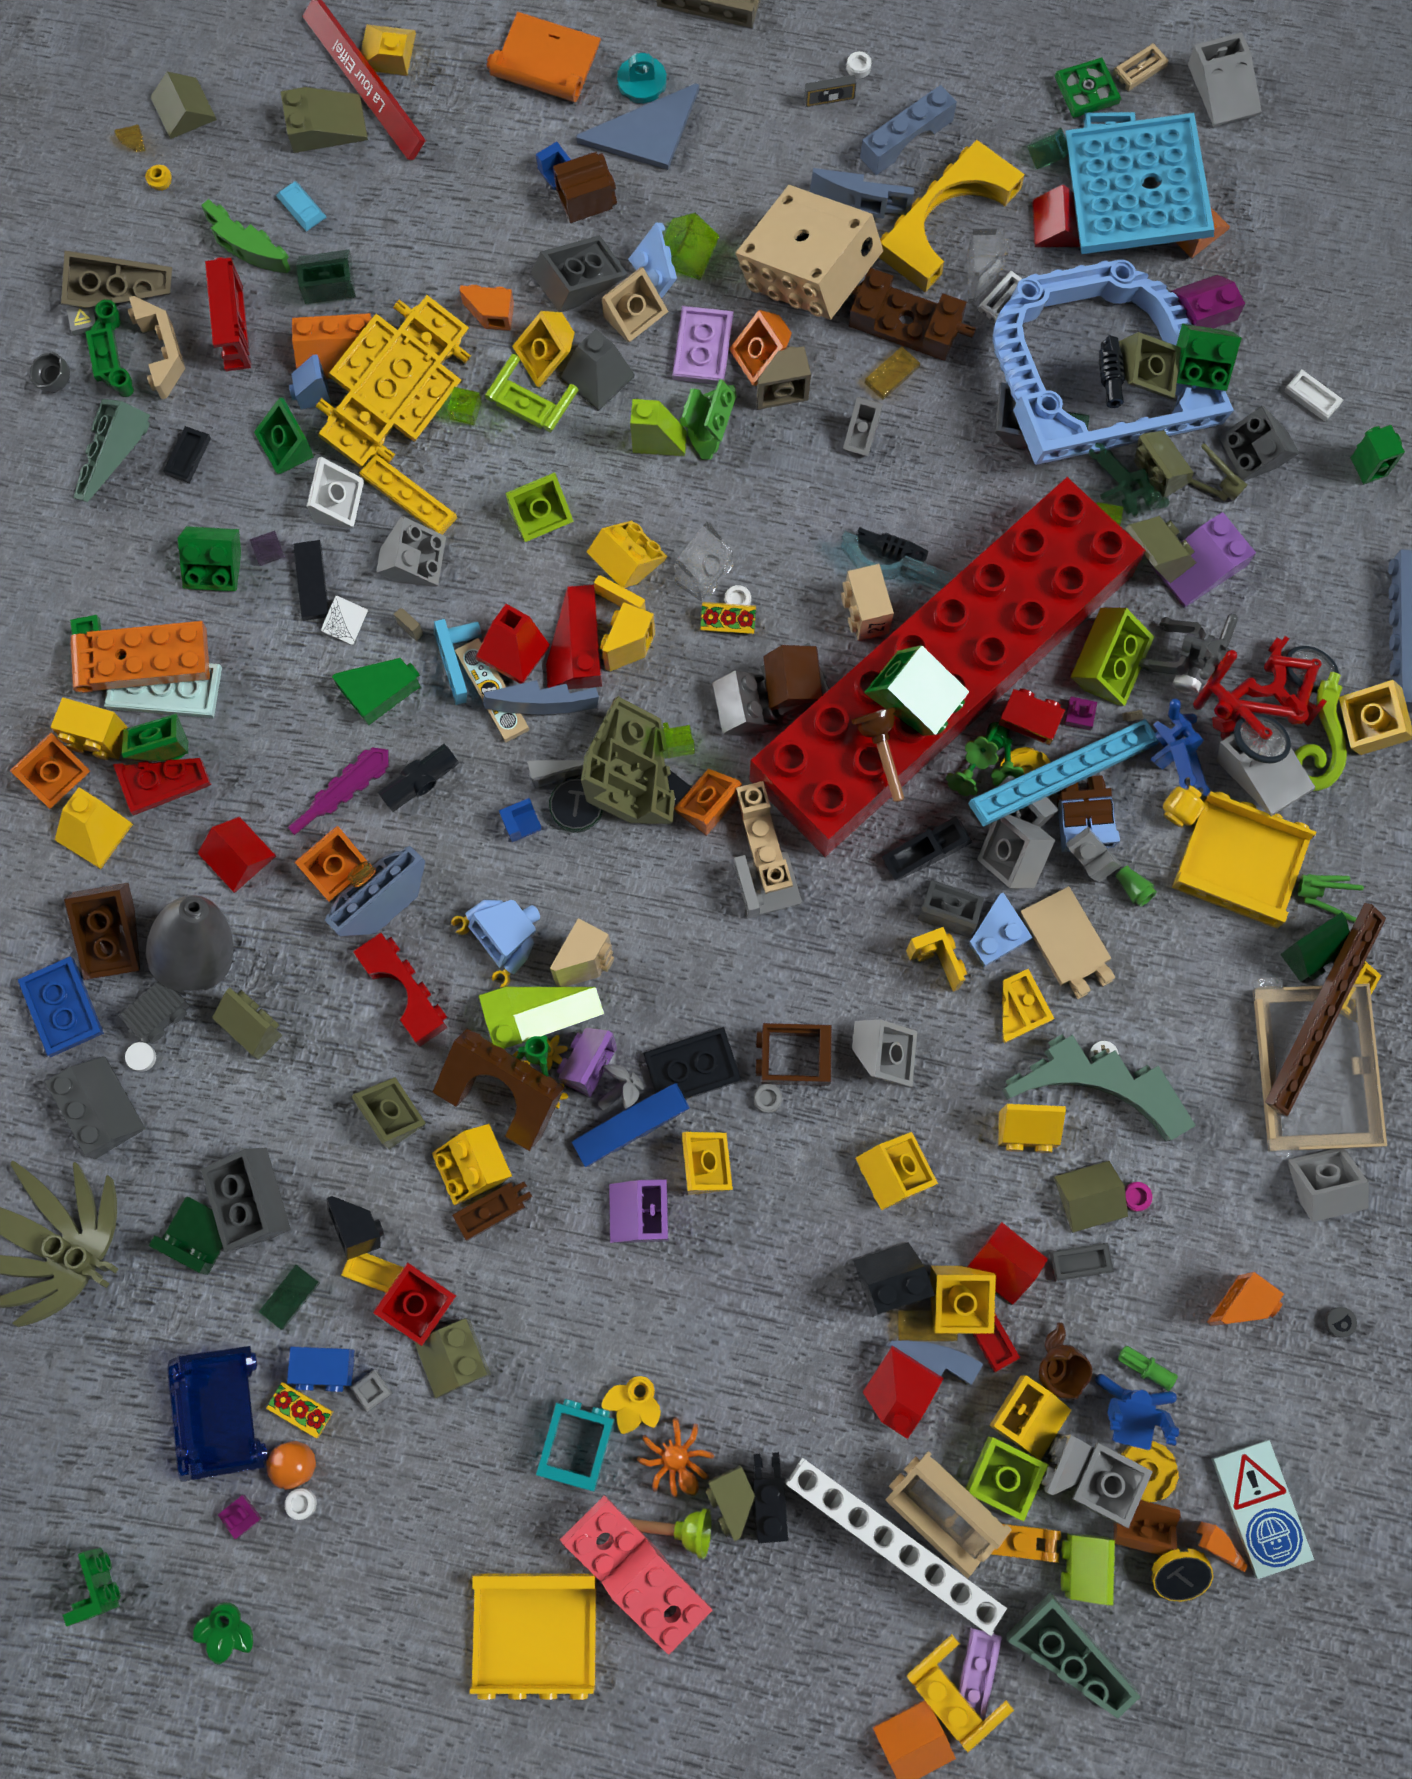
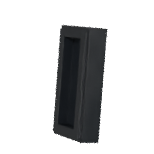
M185 426L163 470L165 475L190 483L211 440L209 434Z

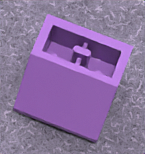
M636 1180L609 1184L610 1243L669 1242L667 1180Z

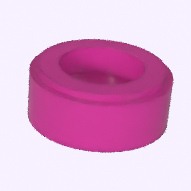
M1133 1182L1125 1187L1127 1209L1133 1212H1140L1150 1206L1153 1197L1150 1188L1146 1184Z

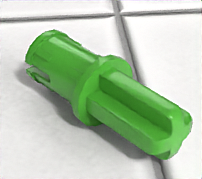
M1125 1346L1119 1353L1118 1360L1140 1373L1142 1379L1148 1378L1167 1391H1170L1174 1386L1178 1375L1157 1364L1155 1358L1151 1357L1149 1359L1129 1346Z

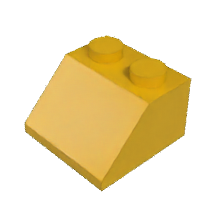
M1006 1104L999 1111L998 1146H1006V1151L1021 1152L1024 1151V1147H1033L1037 1153H1052V1148L1056 1149L1061 1145L1066 1106Z
M912 1132L881 1143L855 1158L881 1211L938 1184Z

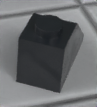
M334 1196L327 1198V1210L347 1260L381 1248L380 1237L384 1236V1232L379 1219L374 1220L371 1212L367 1209Z

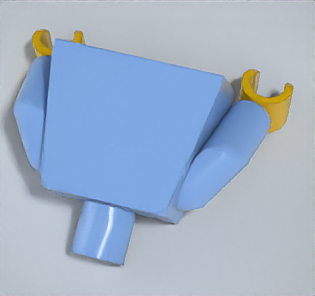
M483 900L465 913V917H453L451 924L456 926L463 922L462 928L458 929L456 933L465 935L471 930L500 968L504 965L505 969L503 971H496L492 975V981H495L500 974L505 976L504 983L500 985V988L509 985L510 974H515L530 955L534 945L532 937L536 932L533 923L540 919V913L533 905L522 910L514 900L506 902L502 900Z

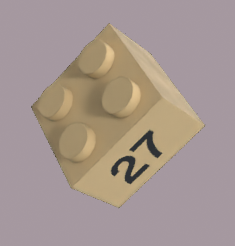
M880 564L847 571L846 581L843 582L844 592L841 593V599L844 608H849L851 617H848V623L851 633L856 632L858 641L889 634L894 612Z

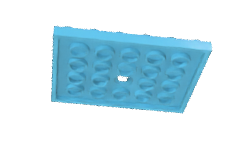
M1194 113L1066 130V145L1081 254L1214 237L1215 229ZM1148 177H1155V180L1161 183L1160 186L1154 189L1145 188L1142 184L1144 179Z

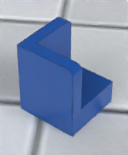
M558 142L553 143L536 154L538 170L553 190H556L553 166L571 160Z
M530 798L499 810L512 842L539 832L542 829Z

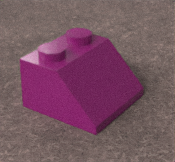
M1218 274L1170 291L1177 295L1179 298L1178 302L1186 310L1187 318L1190 319L1192 325L1217 328L1237 321L1245 306V302L1235 282Z

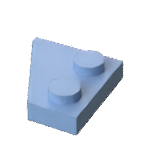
M1001 893L971 939L969 946L982 966L986 967L1030 941L1032 936L1005 894Z

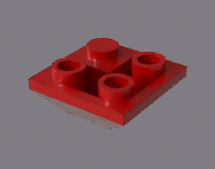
M505 604L493 620L475 659L522 684L544 656L550 644L530 616Z

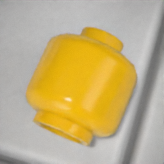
M1188 785L1189 788L1187 790L1180 786L1175 787L1163 803L1164 817L1181 828L1183 825L1190 826L1194 824L1205 808L1204 802L1200 798L1202 793L1191 785Z

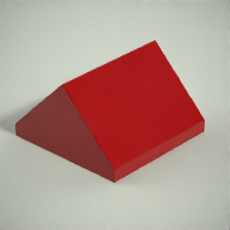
M1062 184L1033 199L1035 247H1080L1073 191Z
M240 816L213 826L198 851L200 857L234 893L276 857L271 849Z
M1001 1222L967 1267L994 1273L996 1275L995 1292L1011 1305H1014L1036 1280L1048 1258Z
M407 1262L373 1313L422 1346L456 1295L429 1275Z

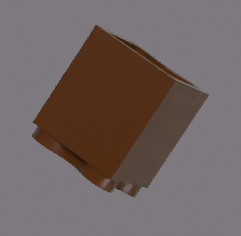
M596 151L553 166L556 191L570 223L612 210L613 206L617 205L615 196L616 185L612 174L609 172L603 153L597 154Z

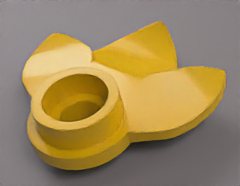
M644 1376L633 1377L628 1381L627 1385L612 1387L605 1395L601 1406L606 1410L617 1411V1424L621 1434L635 1430L641 1422L655 1428L661 1412L659 1404L653 1398L655 1394L654 1385L651 1380ZM636 1386H644L646 1393L643 1397L635 1395L634 1390Z

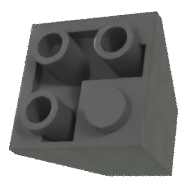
M1264 406L1259 407L1219 436L1240 479L1243 481L1277 469L1299 454L1289 432Z

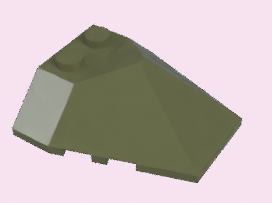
M619 696L613 700L584 756L581 782L588 803L629 823L670 824L673 822L675 796L674 790L669 789L667 778L671 773L669 766H665L663 752L666 751L661 718Z

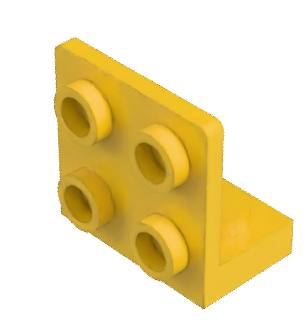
M944 927L911 939L906 949L910 961L918 958L919 962L933 957V952L936 951L952 991L959 990L965 981L964 976L967 975L965 965L961 959L957 960L953 951L956 949L954 939L950 933L946 934Z

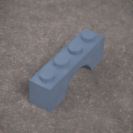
M939 85L862 140L860 159L875 175H878L896 162L904 147L917 135L925 131H931L935 134L954 120L957 101Z

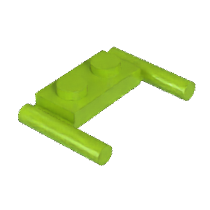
M511 354L484 395L485 398L491 402H496V406L540 429L543 427L546 431L552 432L579 389L575 385L570 384L557 405L508 380L520 361L517 355Z

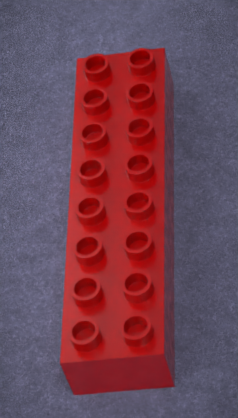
M1066 477L750 761L749 781L752 784L763 781L769 801L826 857L892 797L877 744H873L871 737L862 735L856 724L853 725L852 720L885 709L864 692L898 650L922 645L969 691L963 699L965 703L962 708L956 713L951 714L947 720V727L938 735L923 736L894 715V726L888 732L889 740L887 742L902 788L1133 576L1146 550L1074 482Z

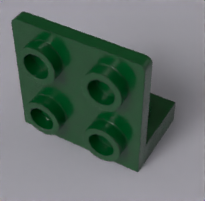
M185 1197L164 1236L154 1235L149 1244L153 1249L205 1275L210 1273L223 1250L213 1210L191 1197Z

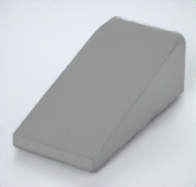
M584 760L527 761L534 788L581 776Z

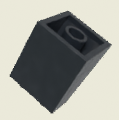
M909 1242L853 1260L872 1317L935 1296L926 1268Z

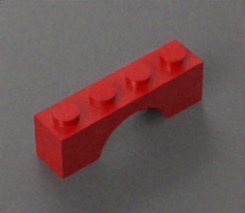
M379 933L354 950L353 953L373 980L390 978L397 980L405 986L408 1002L400 1021L415 1043L421 1047L448 1028L443 1022L448 1017L438 1004L433 1007L427 998L431 996V993L423 982L417 984L413 979L412 975L416 972L407 959L401 961L396 953L400 949L392 937L386 939L382 933Z

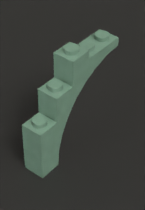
M1061 1034L1048 1042L1051 1048L1044 1051L1050 1062L1047 1063L1045 1058L1030 1066L1032 1072L1022 1077L1018 1073L1006 1080L1005 1082L1008 1086L1002 1089L1003 1094L1008 1100L1028 1090L1050 1085H1076L1094 1088L1113 1095L1134 1107L1152 1123L1165 1142L1173 1140L1196 1126L1159 1065L1150 1069L1149 1065L1142 1067L1133 1073L1136 1077L1133 1079L1116 1050L1109 1054L1106 1050L1099 1052L1091 1057L1093 1063L1090 1064L1073 1035L1065 1039L1064 1035Z

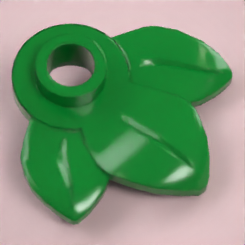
M220 1603L215 1606L210 1616L204 1617L197 1622L193 1631V1641L206 1643L208 1657L217 1665L225 1662L232 1654L233 1649L250 1653L253 1647L252 1629L241 1620L238 1608L232 1603ZM220 1616H226L229 1619V1623H223L220 1620Z

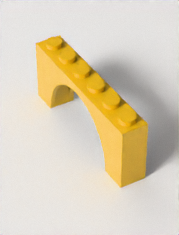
M976 140L970 147L966 146L962 150L954 164L950 163L946 167L943 176L938 181L934 180L930 184L927 193L922 198L918 197L914 201L910 211L898 218L890 233L885 232L882 235L880 241L883 252L878 258L926 293L942 275L944 260L934 252L925 234L924 223L931 211L942 202L963 195L987 197L1006 206L1021 190L1025 174Z

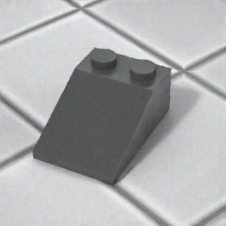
M600 235L541 251L531 271L532 276L558 312L582 305L622 281L628 275Z

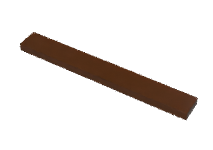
M1364 903L1265 1101L1279 1115L1288 1117L1386 920V917L1373 904Z

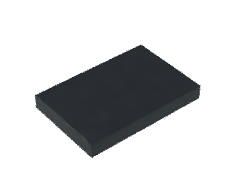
M724 1027L643 1053L655 1093L677 1083L685 1100L742 1082Z

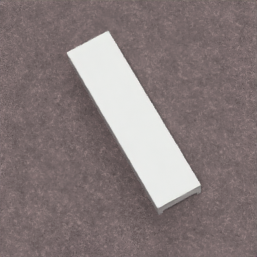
M804 1458L800 1460L790 1477L784 1481L786 1485L992 1636L994 1628L1007 1610L1005 1606Z

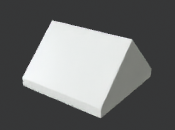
M319 457L317 460L307 503L309 513L314 523L353 528L364 479L323 457Z

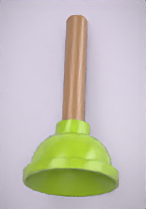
M703 1508L702 1511L691 1513L685 1518L684 1522L676 1521V1524L628 1518L642 1533L674 1536L675 1540H682L684 1548L690 1553L696 1554L699 1559H705L708 1553L712 1528L710 1509Z

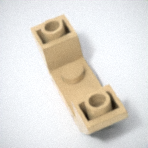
M135 296L129 297L132 308L128 309L133 325L138 324L142 333L156 330L159 340L164 341L165 346L161 347V351L165 360L148 364L151 375H148L147 378L152 391L157 390L161 399H166L185 370L173 324L165 310Z
M761 781L737 787L736 791L743 825L757 875L765 894L793 887L787 862L782 857L770 815L771 806L764 782Z

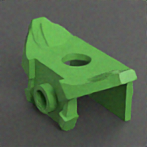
M719 379L715 390L704 395L701 393V390L690 389L682 417L679 419L681 426H685L688 429V437L701 459H712L713 455L717 452L736 399L735 385H727L723 379Z

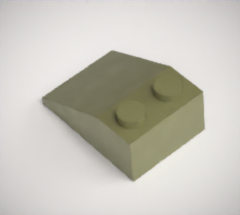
M310 87L280 91L287 134L294 153L368 140L360 94Z

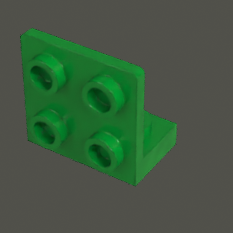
M102 1548L78 1554L90 1597L72 1604L73 1611L63 1614L66 1627L120 1607L118 1602L121 1598L120 1590L117 1583L112 1582L109 1572L112 1568L111 1560L106 1552L103 1553Z

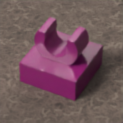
M1071 696L1068 701L1064 725L1091 731L1097 702Z
M245 1495L240 1496L218 1514L234 1539H238L262 1520Z

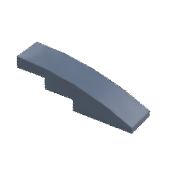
M535 680L484 692L483 705L485 709L518 714L572 713L597 708L599 695L596 687L569 693L567 684L540 690L538 682Z

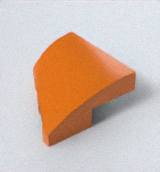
M1201 1521L1196 1533L1202 1535L1198 1546L1218 1556L1220 1560L1245 1572L1248 1565L1228 1535L1218 1526Z

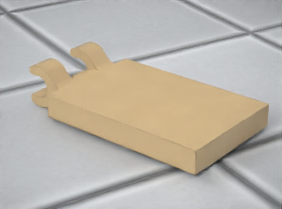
M1069 886L1020 911L1019 915L1060 986L1069 983L1077 999L1088 995V992L1091 991L1087 982L1083 979L1088 975L1095 973L1102 987L1115 979L1112 970L1105 964L1111 960V956Z

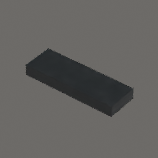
M320 540L293 543L301 618L303 621L326 618L329 606L322 544Z

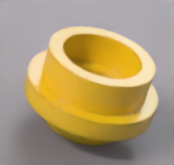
M154 165L147 170L145 178L150 187L162 191L170 186L172 175L166 166Z

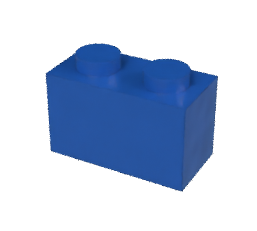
M290 1347L287 1383L296 1384L295 1390L313 1391L314 1385H325V1391L343 1392V1386H352L355 1350Z

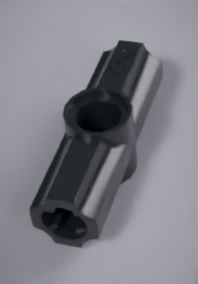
M443 744L424 759L409 763L401 771V776L381 789L378 794L389 809L395 812L416 795L422 796L428 793L436 785V780L456 767L459 762L451 750Z

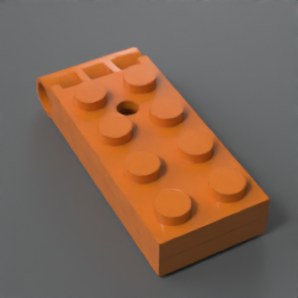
M203 621L90 631L87 634H74L70 637L73 690L76 692L85 693L97 690L210 679L207 628ZM126 655L124 659L120 660L121 656Z

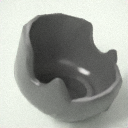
M45 353L34 359L30 367V380L42 391L58 392L69 381L70 369L65 359L57 353Z

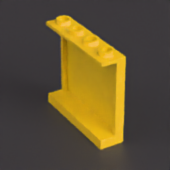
M1210 791L1203 801L1205 808L1195 822L1172 888L1278 929L1287 919L1289 912L1286 909L1310 840L1316 835V831L1309 829V826L1304 823L1287 821L1278 813L1271 817L1268 813L1256 809L1257 807L1254 804L1237 802L1230 799V796L1223 792Z
M476 1573L473 1575L472 1687L469 1694H477V1699L484 1700L495 1699L496 1694H508V1699L515 1700L526 1699L527 1694H539V1699L546 1700L557 1699V1694H570V1699L576 1700L588 1699V1694H594L597 1578L592 1573Z

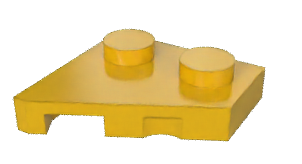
M1029 968L1002 981V1037L1004 1044L1055 1019Z

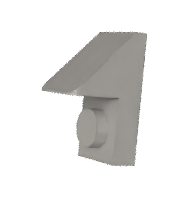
M857 397L843 446L844 450L869 456L874 435L879 426L883 407L882 403Z
M1089 827L1066 843L1068 849L1085 867L1089 877L1098 882H1101L1122 866Z

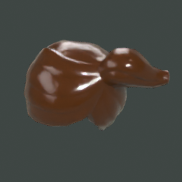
M1059 1322L1055 1330L1046 1336L1044 1346L1048 1354L1040 1363L1039 1378L1043 1387L1056 1397L1077 1400L1091 1380L1092 1366L1080 1350L1072 1345H1063L1066 1332L1063 1323Z

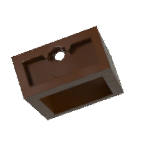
M763 1023L762 1031H757L756 1048H762V1059H756V1076L761 1077V1084L830 1086L832 1025ZM770 1035L819 1037L818 1076L769 1075Z

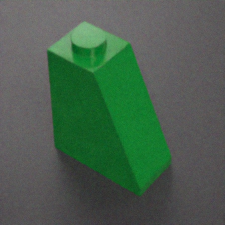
M401 658L338 672L332 676L336 686L368 726L420 688L417 679L420 674L411 663L406 665Z

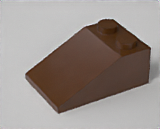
M129 882L75 891L64 899L84 980L140 970L136 916Z

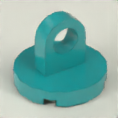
M636 53L623 62L618 70L617 85L620 93L634 103L645 104L655 101L659 98L662 91L664 92L666 89L667 73L665 68L650 54Z

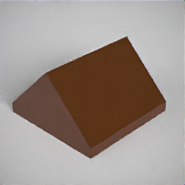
M781 645L763 656L770 710L813 703L823 696L818 649L816 646Z

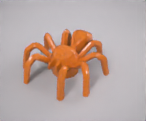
M675 1417L673 1418L675 1444L669 1439V1446L662 1443L665 1448L663 1450L655 1445L646 1435H643L644 1443L651 1450L661 1455L662 1458L647 1460L638 1456L637 1461L649 1467L660 1464L664 1465L654 1477L653 1491L656 1492L658 1490L661 1477L669 1470L670 1489L674 1498L678 1497L675 1472H678V1482L682 1491L687 1495L696 1496L699 1490V1483L693 1473L686 1469V1465L701 1478L708 1480V1474L690 1461L689 1458L702 1456L713 1459L714 1454L704 1450L687 1452V1449L696 1440L699 1429L698 1424H693L690 1438L682 1446L679 1420Z

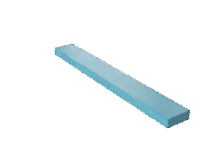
M1141 720L971 799L968 804L984 827L1156 746L1159 740L1154 735L1155 732L1147 720Z

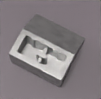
M735 670L713 682L723 734L746 736L783 728L778 709H769L767 684L763 675Z

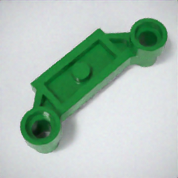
M102 300L95 307L98 319L91 330L85 331L93 375L97 382L103 381L119 392L122 397H129L134 392L132 378L127 370L121 368L114 330L121 324L119 311L113 301Z

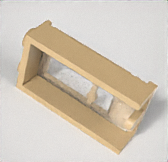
M928 1451L921 1460L916 1456L904 1469L908 1473L906 1476L900 1473L889 1485L893 1491L885 1501L968 1579L980 1562H984L994 1549L997 1550L1012 1529L1007 1524L1003 1526L989 1510L937 1461L931 1458L932 1454Z

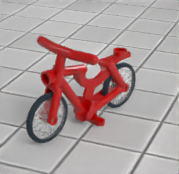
M1286 636L1282 640L1277 637L1268 649L1272 654L1264 664V670L1274 674V681L1270 685L1261 686L1256 683L1255 678L1249 677L1231 692L1227 691L1220 682L1237 658V652L1229 650L1193 703V707L1200 710L1204 707L1212 693H1214L1219 698V703L1214 708V712L1222 719H1227L1232 715V720L1236 723L1234 737L1239 748L1248 757L1268 764L1277 763L1286 758L1290 752L1291 741L1285 728L1278 721L1266 715L1286 717L1291 724L1304 723L1306 726H1309L1327 702L1322 698L1317 706L1309 701L1311 692H1318L1321 680L1327 681L1330 672L1339 674L1333 659L1315 647L1298 646L1291 649L1286 656H1281V651L1289 640ZM1286 675L1299 687L1296 696L1295 694L1290 695L1284 688ZM1245 694L1251 697H1269L1274 695L1281 705L1239 699Z

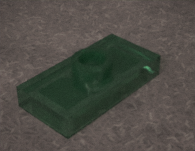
M296 1264L259 1310V1313L280 1330H284L320 1282Z

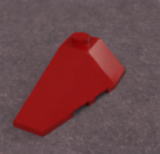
M594 585L567 587L546 663L548 688L567 684L568 690L602 687Z

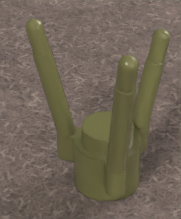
M1203 443L1201 448L1227 475L1219 485L1222 491L1195 479H1192L1189 484L1218 496L1224 502L1228 497L1234 501L1248 484L1235 475Z

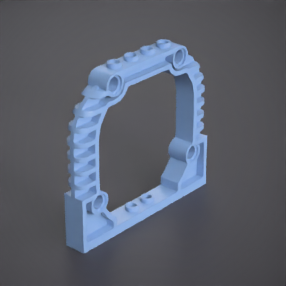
M1101 261L1094 265H1079L1073 269L1063 271L1059 269L1051 273L1042 275L1032 274L1018 282L1010 300L1002 308L995 321L992 337L995 355L1000 362L1001 370L1004 372L1006 383L1010 387L1012 398L1016 402L1013 411L1035 465L1138 443L1139 436L1145 433L1164 430L1168 436L1222 425L1234 411L1224 390L1177 383L1175 395L1178 397L1171 414L1154 418L1142 417L1135 422L1126 424L1125 422H1119L1112 427L1088 432L1083 421L1074 418L1062 409V399L1056 392L1046 391L1026 344L1022 326L1025 322L1035 320L1046 306L1101 296L1111 303L1133 302L1148 313L1156 325L1162 341L1173 345L1177 344L1182 323L1192 325L1190 319L1186 316L1184 306L1178 302L1179 298L1177 295L1169 292L1166 289L1167 286L1161 281H1152L1148 279L1147 273L1136 271L1133 264L1129 261Z

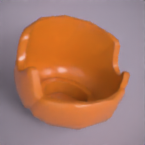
M298 1441L283 1443L272 1450L267 1459V1476L273 1485L280 1489L296 1488L312 1478L316 1467L315 1455L307 1444Z

